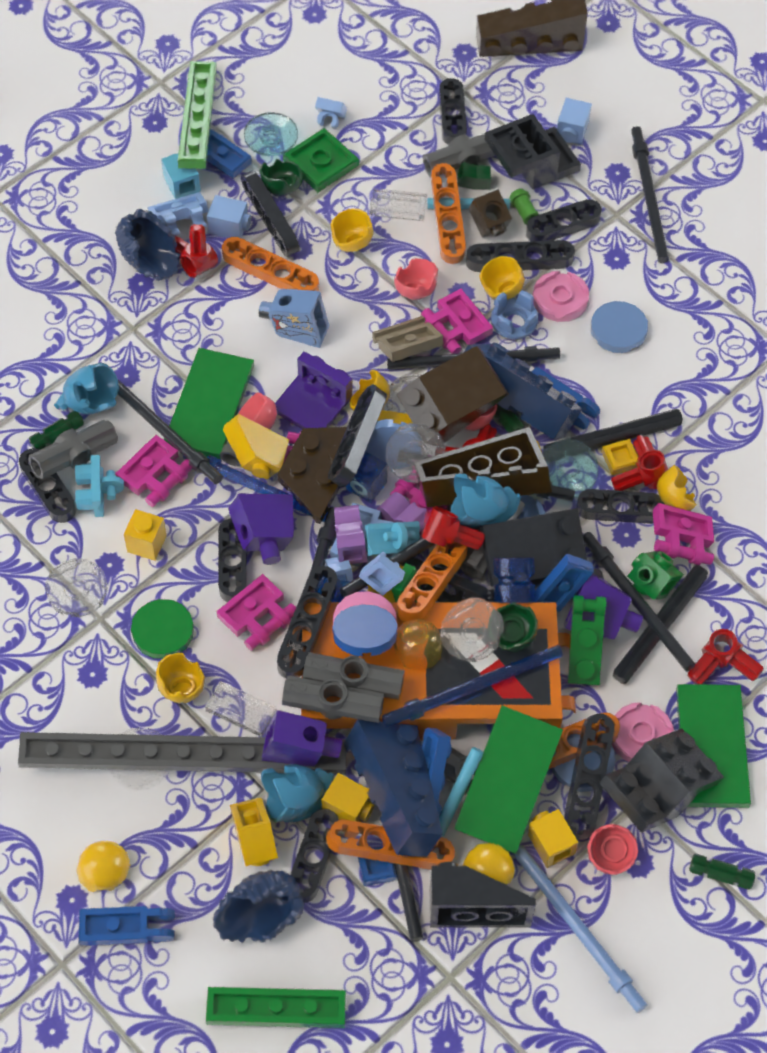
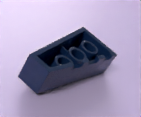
M498 343L475 344L466 347L464 352L475 346L481 348L507 390L508 395L498 402L499 406L514 413L520 411L522 413L520 418L553 440L565 438L583 409L575 403L576 399L572 395L564 391H557L552 387L553 382L542 375L536 376L529 370L531 367L526 362L517 358L515 360L507 355L508 350Z
M357 720L343 743L347 752L353 753L356 760L355 769L359 776H364L369 787L367 794L371 802L378 806L382 814L380 821L396 855L427 857L442 837L443 832L417 725Z

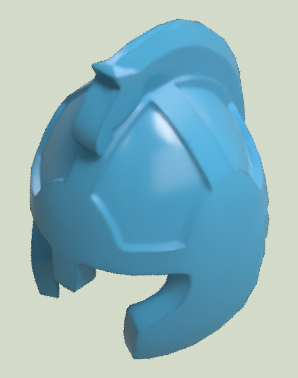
M97 363L78 369L67 378L63 387V393L54 406L56 409L60 408L61 410L71 408L87 415L113 408L117 404L115 397L119 390L115 372L105 363Z
M456 474L454 477V489L457 497L451 505V512L459 517L461 525L480 529V526L509 520L518 509L521 496L519 493L515 494L513 489L508 486L503 488L498 482L489 477L477 476L476 480H471L467 474Z
M297 764L285 765L284 773H277L273 768L262 771L261 781L269 794L266 803L267 814L275 823L282 821L298 822L310 818L314 812L322 809V798L334 780V774L331 772L328 774L321 768H317L314 771L306 766Z

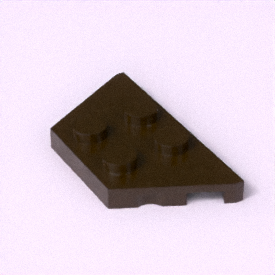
M347 427L303 428L277 474L279 483L286 490L292 492L294 499L300 506L304 505L313 515V520L318 524H321L340 489L338 485L328 479V472Z

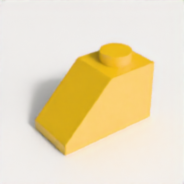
M237 414L224 425L223 431L242 468L252 472L254 476L266 480L280 471L289 439L240 414Z
M259 797L231 804L230 810L245 866H263L271 860L277 859L278 855L272 827L262 798Z

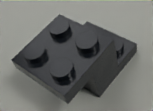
M534 114L485 132V141L510 178L522 174L532 190L580 171L581 163L555 126L545 130Z
M681 728L647 741L624 768L606 774L599 783L637 829L643 833L677 818L700 792L718 785L724 776L717 769L716 764L696 745L693 737Z

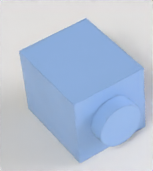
M565 98L557 124V130L565 142L582 145L589 124L592 103Z
M215 195L207 214L208 233L226 238H242L244 230L248 231L251 224V214H248L247 202Z

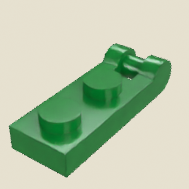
M581 595L573 596L568 683L600 685L606 597L596 596L595 599H584V596ZM583 611L594 612V620H583Z

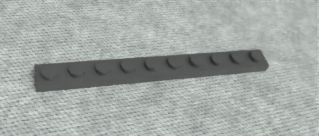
M20 732L18 754L19 768L262 772L265 769L273 768L277 773H284L285 765L291 764L262 761L265 737ZM342 739L339 758L322 755L315 766L308 768L314 771L317 768H321L328 774L330 772L332 774H346V748L343 743L345 739Z

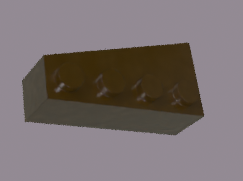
M551 0V2L539 5L531 2L526 3L521 9L514 11L511 8L477 15L476 39L479 57L583 51L588 15L585 0Z
M530 427L414 462L419 488L427 507L451 505L457 497L454 489V477L456 474H467L471 480H476L477 476L489 477L498 482L503 488L507 486L512 488L515 494L519 493L520 496L552 492L548 465Z

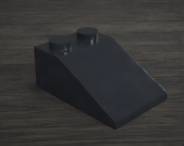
M578 508L480 526V531L484 533L483 547L491 587L545 578L566 554L587 560Z
M442 862L438 866H431L429 887L430 928H531L536 907L535 898L467 866H458L455 862Z

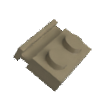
M423 316L372 332L373 342L379 344V349L392 362L403 360L406 357L421 352H428L433 348L443 345V335L430 322L425 323Z

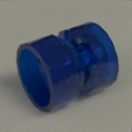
M493 558L494 576L499 579V582L494 585V603L535 602V584L530 582V578L535 576V558Z

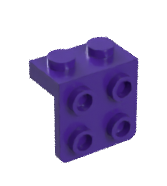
M303 351L297 358L298 376L275 402L277 414L302 429L329 427L352 397V378L345 371L335 369L326 364L319 356H312Z

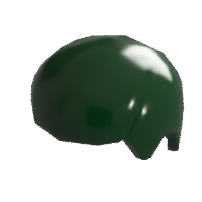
M276 159L271 166L263 162L259 169L262 182L269 193L274 196H287L298 190L303 182V173L299 165L291 161L281 162L279 159Z
M513 602L497 609L490 618L489 634L494 644L503 650L517 652L528 648L536 639L538 620L530 607Z

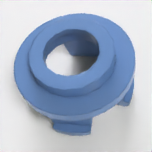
M521 290L518 298H511L507 300V295L504 292L498 295L494 301L495 307L491 314V323L495 331L509 339H522L532 334L538 324V314L533 307L534 297L524 290ZM518 315L523 318L524 325L513 328V322L506 317Z

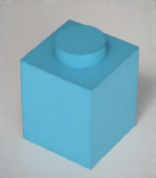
M178 153L161 159L163 177L174 199L201 192L197 169L178 168Z

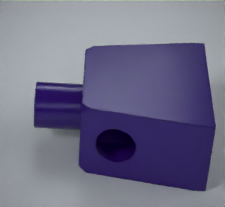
M239 493L228 510L242 549L245 551H261L262 561L265 565H273L280 562V551H283L288 546L294 536L292 495Z
M593 573L575 595L584 596V599H595L596 596L606 597L603 638L615 640L620 627L637 633L643 616L628 610L632 600L631 597ZM573 602L563 623L565 629L570 631ZM583 611L582 619L594 620V612Z
M277 710L266 729L262 761L313 767L322 755L339 758L342 739L325 736L327 724L324 721Z

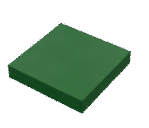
M325 128L283 154V161H291L299 165L303 173V180L317 193L359 166V159Z

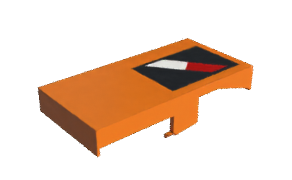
M315 602L308 603L304 607V611L311 615L319 613L322 609ZM340 602L331 603L312 653L342 659L354 656L341 650L334 641L332 632L333 615ZM390 602L396 612V642L389 650L379 655L371 656V653H363V656H359L368 664L405 670L401 696L399 700L384 697L383 710L379 722L417 725L421 741H423L425 729L427 728L439 729L450 736L451 739H456L457 724H494L502 705L558 728H561L563 720L562 710H571L576 713L575 698L569 695H561L559 647L570 648V634L558 632L556 603H517L530 607L538 620V631L536 639L528 648L517 652H509L494 644L489 634V623L491 616L497 609L510 603L435 602L421 622L408 624L398 618L397 602ZM302 629V642L310 639L311 633ZM351 673L347 675V677L350 679H357L361 677L357 673ZM330 696L326 700L328 702L335 703L339 701L340 698L337 696ZM301 709V716L324 721L327 724L326 729H352L356 721L359 720L343 716L338 719H328L321 712Z

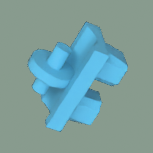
M91 455V463L75 465L77 485L91 484V489L75 491L77 510H93L95 517H104V493L107 494L108 500L116 499V494L124 490V480L115 476L114 470H108L104 477L100 455Z
M419 521L365 525L366 535L364 538L368 556H378L383 551L386 555H395L420 539Z

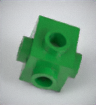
M653 551L639 554L632 562L631 566L633 569L627 577L634 582L633 586L639 593L649 596L655 601L666 598L684 574L673 565V560L666 553Z

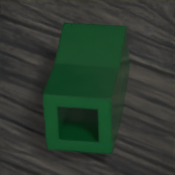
M463 162L457 172L458 186L473 190H490L491 165H473Z

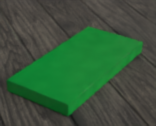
M198 348L169 425L197 452L200 451L209 458L221 460L220 453L228 441L223 427L238 413L254 368V360Z
M677 684L676 699L679 729L682 728L693 737L696 745L716 764L717 769L724 776L718 785L700 792L687 807L749 808L751 797L741 685Z
M502 705L454 830L487 843L500 845L505 850L516 854L563 729Z

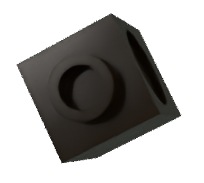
M499 189L474 198L468 208L482 238L488 235L497 237L505 233L513 219ZM486 212L493 213L497 220L489 219Z

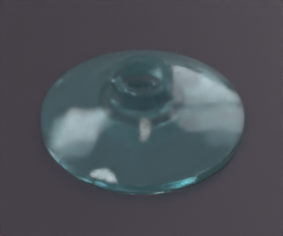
M275 112L262 113L253 117L247 123L244 129V139L252 151L264 156H277L288 152L294 147L298 139V129L294 121L286 115Z
M564 439L551 444L543 452L552 485L575 490L574 498H578L582 491L591 489L595 484L598 476V462L595 454L586 444L578 440ZM566 463L574 465L575 470L572 474L564 472L563 467Z

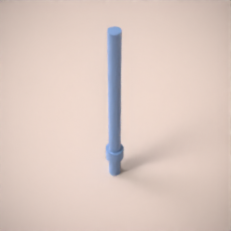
M520 845L517 853L512 854L610 978L608 982L616 993L621 992L636 1013L641 1012L648 1004L631 984L633 982L632 978L624 969H619L523 845Z

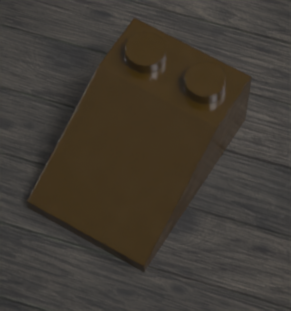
M475 346L419 376L396 395L423 441L442 446L506 397L508 392L481 348Z

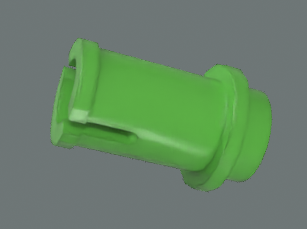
M520 188L510 194V205L516 208L525 225H527L530 218L539 215L530 201L528 191Z

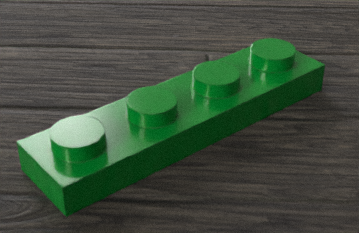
M208 987L206 1025L345 1028L346 990Z

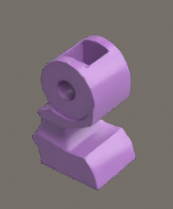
M398 492L392 493L377 508V510L381 511V520L394 523L419 521V536L421 539L427 509L419 508L415 502L410 504Z
M359 504L335 507L334 516L339 562L349 560L350 564L368 562Z

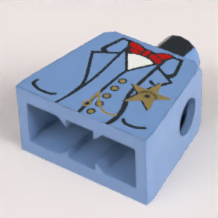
M280 289L273 302L262 301L259 306V317L272 320L275 332L279 337L317 348L321 347L330 325L320 291Z

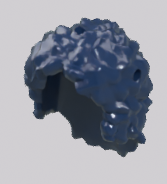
M137 209L134 214H128L121 218V221L116 226V241L122 256H124L129 265L133 266L138 273H144L145 277H151L157 281L168 280L178 273L177 266L180 265L178 259L181 255L176 253L177 243L175 236L171 234L172 230L158 219L156 214H153L152 211Z
M268 870L251 874L242 879L241 883L236 885L232 892H227L225 899L220 900L219 908L214 913L213 927L219 932L222 940L229 939L230 942L238 939L243 944L247 938H251L255 942L260 941L261 943L266 942L267 939L271 941L277 934L282 933L285 927L293 925L296 920L301 918L304 902L302 895H300V887L295 882V878L284 871Z

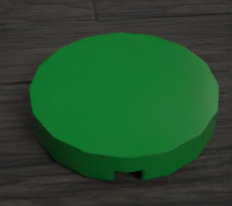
M158 599L148 602L138 609L132 619L131 633L134 643L143 654L154 659H163L166 655L182 653L187 649L193 639L194 624L190 612L182 604L173 600Z

